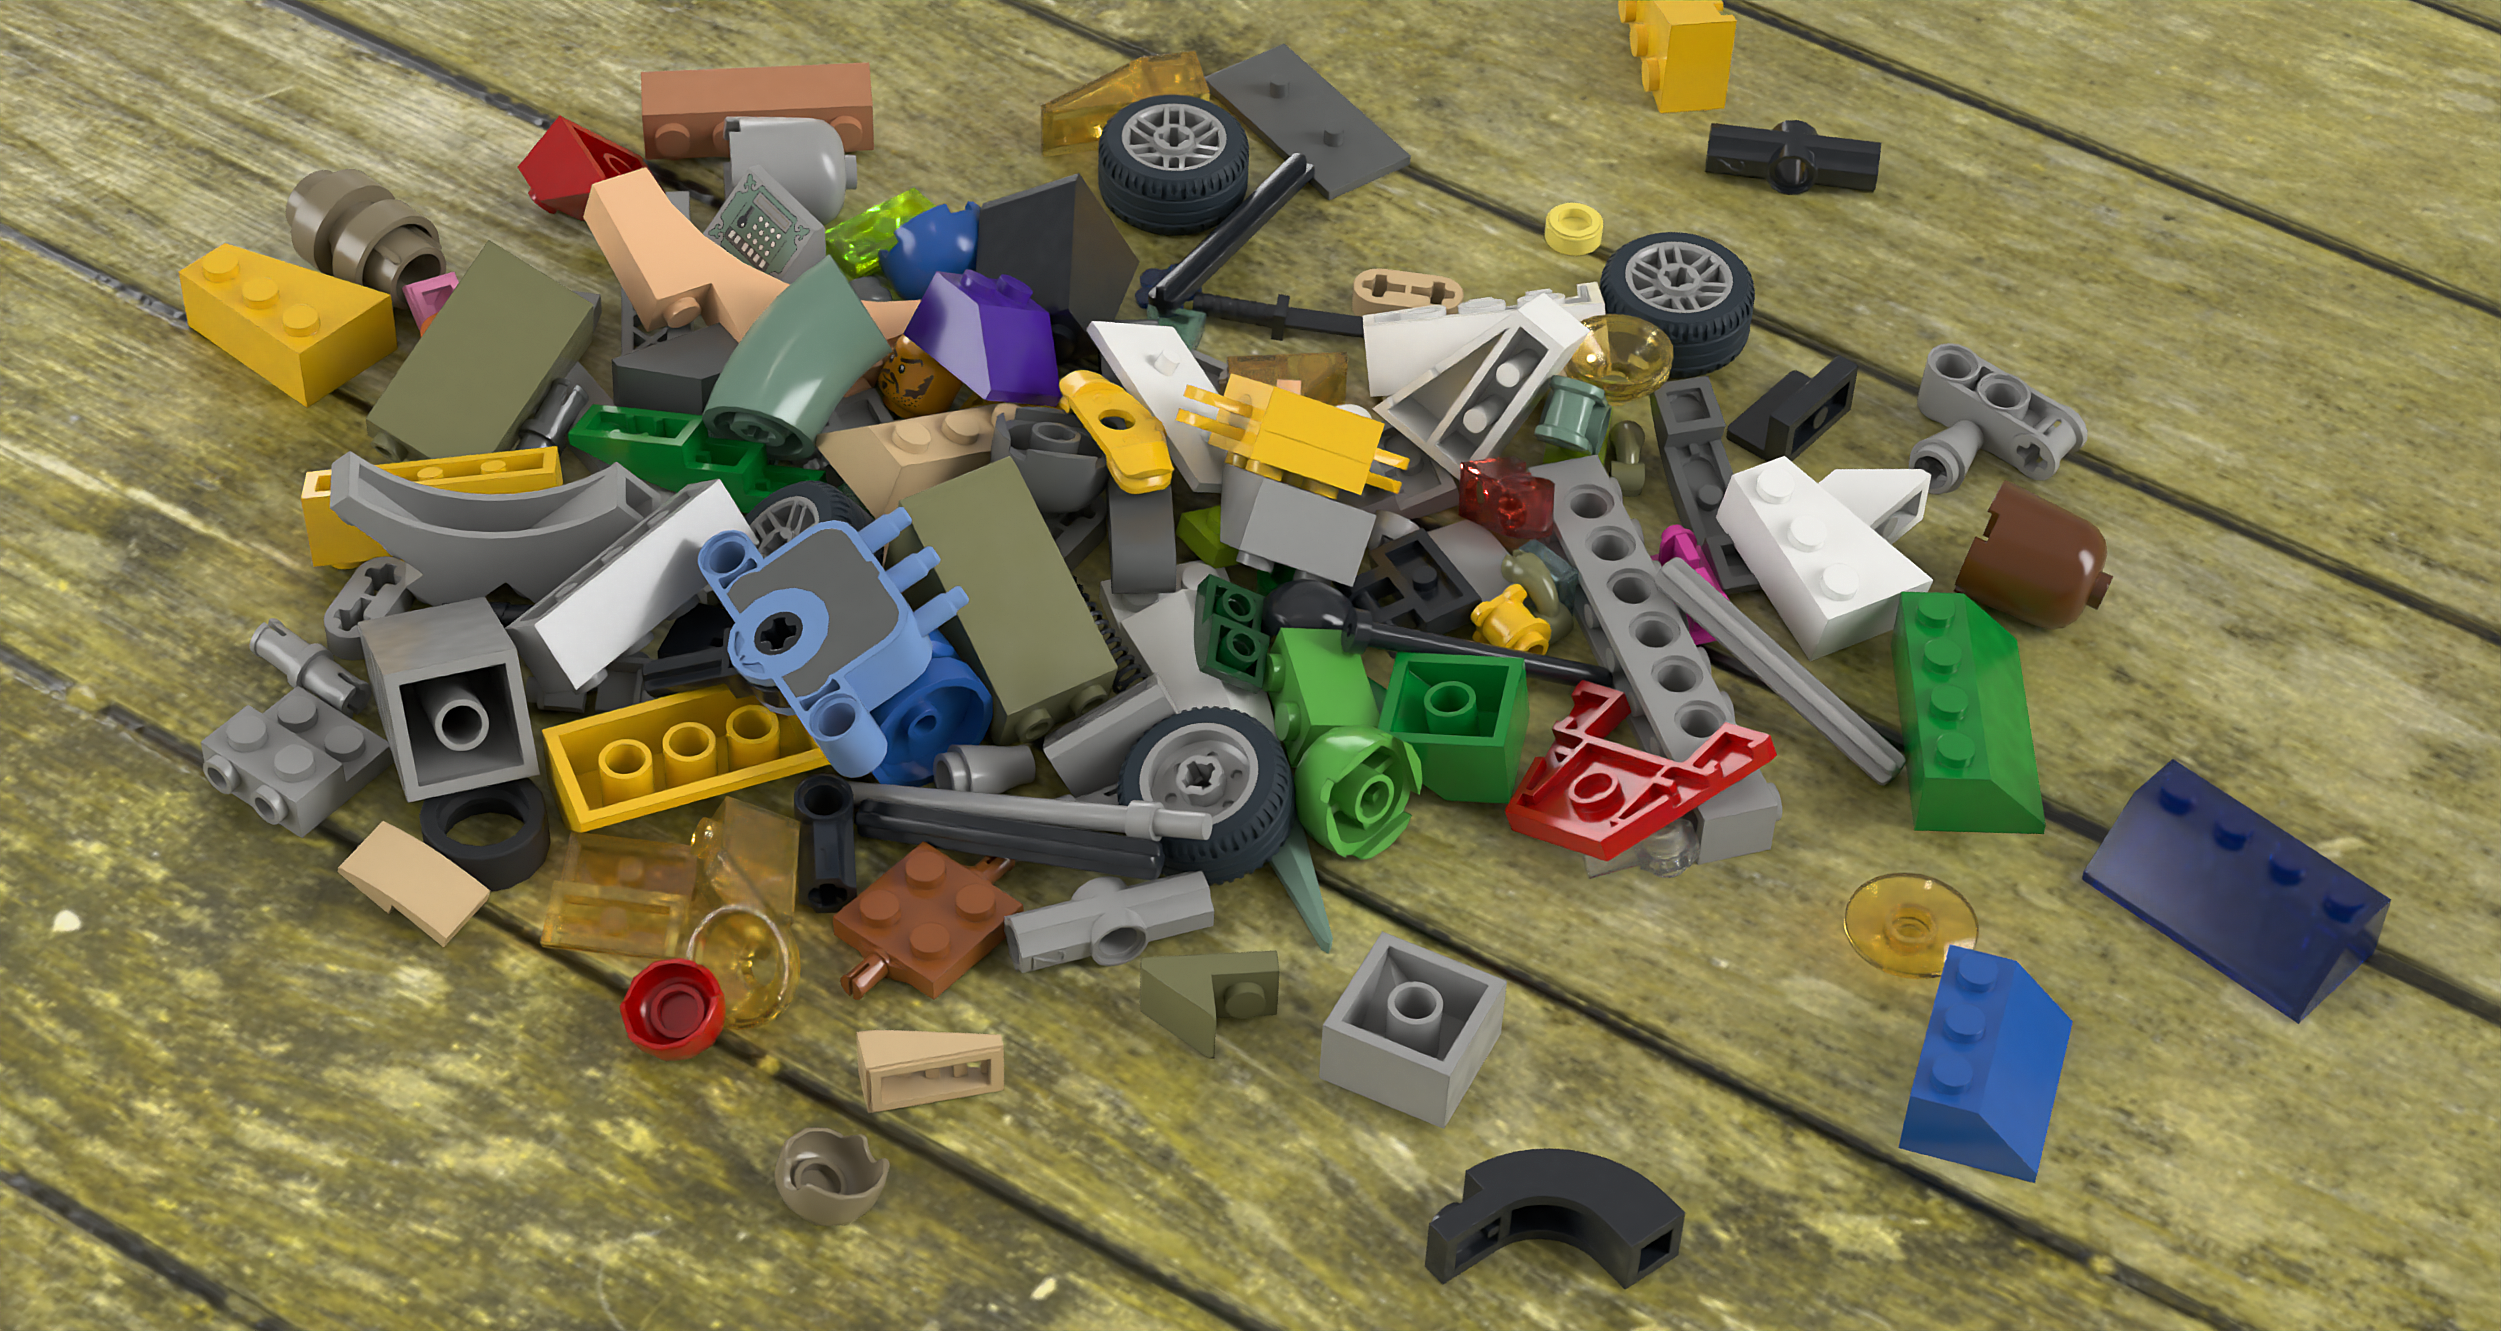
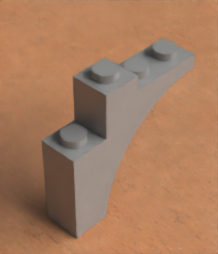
M351 451L333 462L331 470L330 509L343 522L356 526L381 544L391 556L405 561V587L419 601L430 604L433 607L442 605V603H454L484 597L505 582L522 598H529L534 603H538L661 506V495L618 462L589 477L562 486L515 494L463 493L426 486L380 469Z

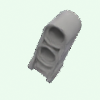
M1947 343L1936 346L1928 354L1917 397V405L1920 411L1929 419L1940 422L1948 428L1960 420H1968L1975 423L1981 429L1984 436V443L1981 449L1989 451L2016 467L2025 476L2034 480H2046L2052 477L2060 467V460L2066 454H2073L2079 451L2086 443L2088 431L2085 422L2077 412L2028 386L2019 377L2006 373L1980 358L1971 349L1960 344ZM2060 421L2061 424L2056 428L2053 424ZM2039 457H2042L2043 460L2040 463H2037L2036 460Z

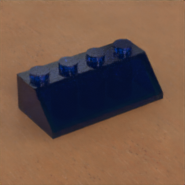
M2174 759L2169 761L2133 793L2088 863L2082 876L2083 881L2298 1024L2375 952L2391 903V899Z

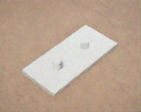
M1091 321L1086 331L1126 391L1137 399L1150 412L1151 416L1157 417L1164 425L1167 433L1166 440L1169 455L1193 492L1221 493L1222 473L1228 451L1208 444L1211 432L1175 420L1179 408L1216 420L1219 408L1183 396L1187 384L1218 394V392L1174 327Z

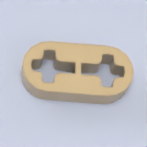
M1370 269L1357 275L1353 282L1352 311L1355 316H1363L1441 304L1446 307L1447 315L1458 314V305L1463 303L1464 299L1463 289L1454 280L1443 276L1390 269Z

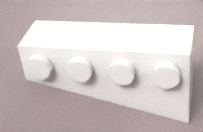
M1597 282L1577 284L1578 296L1565 298V295L1561 293H1552L1551 289L1528 291L1526 296L1517 299L1518 305L1506 306L1505 300L1492 297L1473 299L1459 304L1458 314L1451 315L1446 314V307L1442 305L1363 315L1370 397L1382 396L1384 401L1542 293H1545L1590 330V333L1565 365L1559 376L1569 377L1589 384L1596 383L1598 381L1597 375L1610 374L1605 305Z

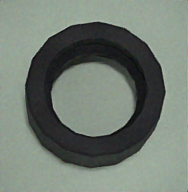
M528 777L427 798L424 800L419 814L423 843L455 863L489 889L490 892L509 889L529 879L545 862L551 844L544 795ZM484 813L506 814L525 824L514 836L500 843L485 846L461 844L446 835L456 823L470 816Z

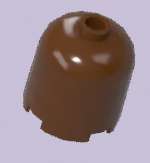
M2004 480L1988 509V512L1992 515L1983 534L1988 540L1985 541L1975 536L1955 582L1954 592L1964 593L1974 601L2037 627L2050 630L2065 628L2075 622L2086 605L2098 610L2113 579L2112 575L2103 572L2108 552L2106 540L2100 530L2089 521Z

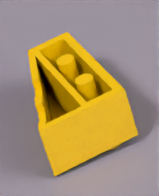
M1618 0L1620 20L1622 23H1629L1632 55L1640 57L1642 61L1644 90L1646 92L1652 91L1659 113L1725 109L1737 20L1733 15H1721L1719 11H1723L1724 3L1722 0Z
M227 243L222 244L179 271L188 326L306 408L398 349L390 294Z

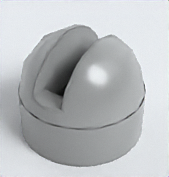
M1376 510L1374 514L1377 517L1367 546L1371 551L1420 528L1401 515L1386 510Z

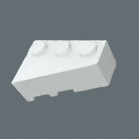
M1542 293L1372 409L1466 486L1493 466L1549 389L1552 375L1560 374L1590 333V330L1545 293Z
M1785 456L1732 475L1716 519L1725 533L1730 535L1735 548L1752 574L1754 573L1760 586L1810 661L1893 630L1901 591H1929L1933 582L1931 577Z

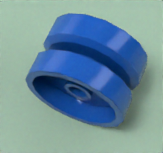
M938 628L928 634L933 650L931 661L925 672L913 683L869 712L884 733L888 743L887 753L882 763L871 772L880 784L922 787L933 782V764L936 755L946 753L953 744L979 745L984 739L993 718V697L967 663L962 661L953 646Z

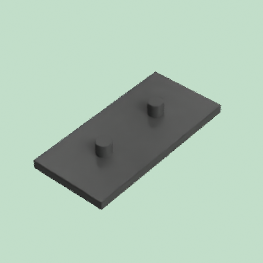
M1286 44L1272 48L1204 77L1203 87L1284 161L1294 153L1304 154L1307 162L1315 167V176L1309 183L1328 201L1410 165L1411 155Z

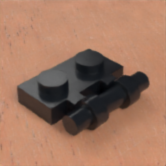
M1423 528L1369 551L1368 556L1371 570L1356 575L1353 587L1332 580L1335 589L1342 592L1350 600L1354 608L1371 612L1372 621L1409 629L1418 627L1420 631L1440 635L1472 622L1470 618L1471 613L1482 603L1480 595ZM1389 595H1392L1396 602L1382 607L1378 602ZM1385 650L1392 659L1396 658L1397 652Z

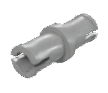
M275 618L269 619L268 624L263 622L255 630L250 641V650L253 654L262 657L286 674L291 687L299 686L307 692H311L349 718H353V712L358 715L366 707L372 693L371 686L334 662L333 654L329 649L318 643L310 645Z

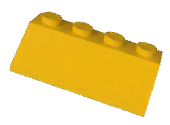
M726 684L681 692L542 729L548 786L566 829L580 833L831 764L797 715L787 716L771 712L755 695L736 699Z

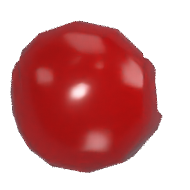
M684 958L654 961L633 977L624 1000L619 1006V1010L630 1041L641 1051L669 1062L693 1059L714 1044L723 1030L726 1003L725 995L716 976L706 966Z

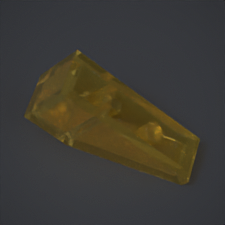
M1188 51L1140 57L1041 105V152L1043 157L1098 150L1100 136L1107 121L1114 114L1118 113L1119 110L1141 99L1159 95H1186L1210 102V91L1196 52Z

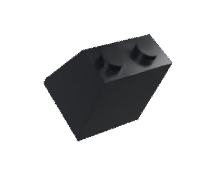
M1080 173L983 203L979 215L976 272L992 279H999L1002 274L1009 275L1031 288L1033 293L1030 298L1049 312L1057 365L1099 354L1100 350L1086 329L1091 321L1114 322L1140 262Z

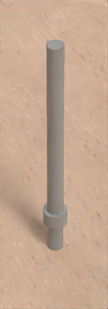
M846 781L853 791L854 808H859L862 800L871 798L1060 827L1123 832L1128 837L1159 841L1162 836L1208 840L1212 832V817L1209 813L1164 809L1161 802L1132 800L1128 806Z

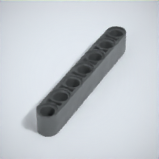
M1158 319L1114 320L1113 322L1159 326ZM1100 352L1098 354L1099 374L1109 382L1124 388ZM1106 417L1101 419L1102 424L1108 428L1115 430L1127 429L1123 418ZM1110 475L1105 489L1112 594L1175 593L1176 544L1171 482L1163 490L1129 494L1123 491L1115 482L1113 476Z

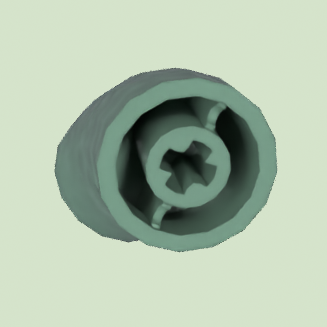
M830 254L799 276L774 299L752 324L730 355L713 387L702 415L705 427L717 438L766 443L767 458L776 460L797 461L808 458L816 449L817 434L822 433L828 419L843 396L865 372L893 351Z

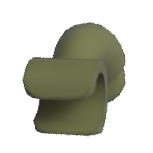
M1623 420L1616 423L1609 434L1610 447L1616 453V461H1611L1609 478L1615 477L1617 479L1622 496L1637 497L1641 494L1645 481V463H1639L1645 434L1642 427L1636 422Z
M1520 549L1514 550L1513 556L1507 554L1501 564L1502 576L1508 582L1521 585L1536 606V610L1531 614L1535 618H1542L1549 623L1552 632L1548 644L1551 645L1570 634L1574 629L1572 615L1567 607L1559 602L1554 580L1544 562L1534 553H1526V551Z

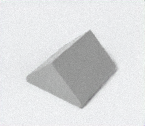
M1156 672L1110 698L1105 703L1093 708L1081 717L1075 718L1045 735L1043 750L1074 798L1084 794L1087 795L1119 782L1122 763L1125 762V757L1130 753L1132 745L1137 744L1136 740L1139 737H1143L1147 729L1151 730L1154 724H1159L1163 719H1168L1175 713L1176 715L1179 714L1159 674Z

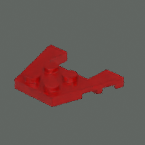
M1582 680L1571 694L1574 707L1569 716L1562 722L1556 720L1552 727L1555 740L1546 756L1534 758L1504 812L1512 831L1608 862L1771 762L1777 756L1769 734L1725 722L1684 762H1676L1604 740L1631 713L1625 692Z

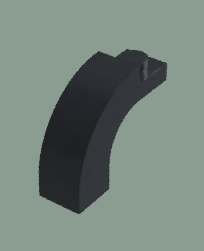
M1546 1148L1515 1151L1488 1159L1465 1171L1462 1203L1453 1202L1448 1204L1429 1223L1425 1267L1444 1285L1504 1246L1524 1240L1545 1239L1566 1243L1585 1252L1626 1290L1678 1256L1686 1212L1652 1181L1627 1166L1608 1158L1569 1149Z

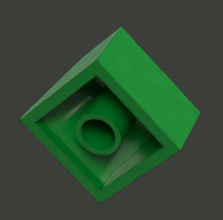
M1397 652L1378 728L1412 745L1421 761L1422 783L1443 799L1449 801L1508 804L1511 800L1530 717L1524 658Z

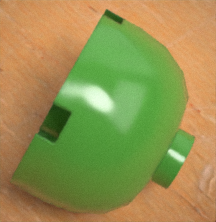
M1365 724L1333 728L1316 739L1303 754L1296 768L1294 776L1296 815L1307 834L1320 845L1345 858L1346 855H1353L1360 860L1372 858L1390 847L1406 829L1412 815L1403 810L1408 802L1410 791L1420 795L1422 786L1421 761L1412 745L1379 728Z

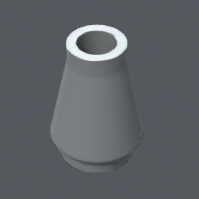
M1960 420L1952 427L1919 441L1911 450L1908 469H1922L1931 474L1928 489L1930 494L1949 493L1956 490L1962 484L1976 453L1983 446L1984 436L1981 429L1971 421Z
M953 744L946 753L936 755L933 764L936 789L1000 794L1018 785L1032 783L1036 772L1033 754L1025 744L1012 747Z

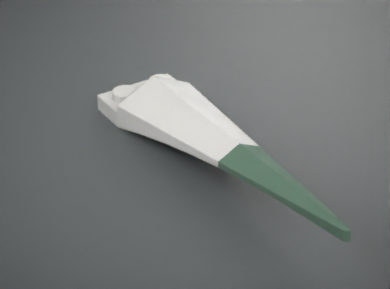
M1202 560L1176 565L1175 593L1112 594L1111 579L1100 582L1099 598L1111 628L1116 631L1115 637L1122 638L1121 646H1126L1129 649L1127 655L1135 656L1134 664H1140L1142 667L1140 673H1146L1148 677L1156 672L1159 674L1179 713H1182V710L1185 709L1190 711L1194 707L1201 709L1203 706L1236 709L1256 718L1277 738L1267 692L1261 689L1257 694H1254L1200 672L1196 662L1194 614L1197 587L1209 573L1230 582L1224 567L1214 569ZM1296 815L1293 829H1290V835L1286 838L1284 846L1279 847V852L1272 856L1269 863L1319 947L1329 954L1333 937L1304 829Z

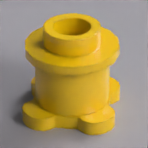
M1519 584L1510 585L1498 597L1491 601L1480 603L1470 616L1476 625V631L1473 634L1475 642L1545 655L1548 650L1552 629L1546 620L1535 618L1524 606L1523 601L1527 596V592Z

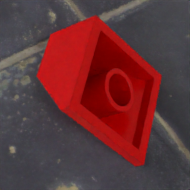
M560 115L518 166L521 174L531 187L528 191L529 197L540 208L551 214H556L559 210L580 221H585L583 216L592 184L647 167L659 184L640 155Z

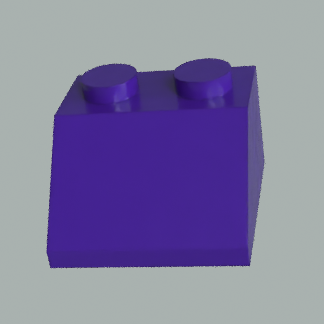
M965 270L963 275L937 271L903 334L984 400L1056 407L1062 397L1059 388V376L1049 312L1030 298L1033 293L1031 288L1020 280L1002 274L999 279H992L973 270Z

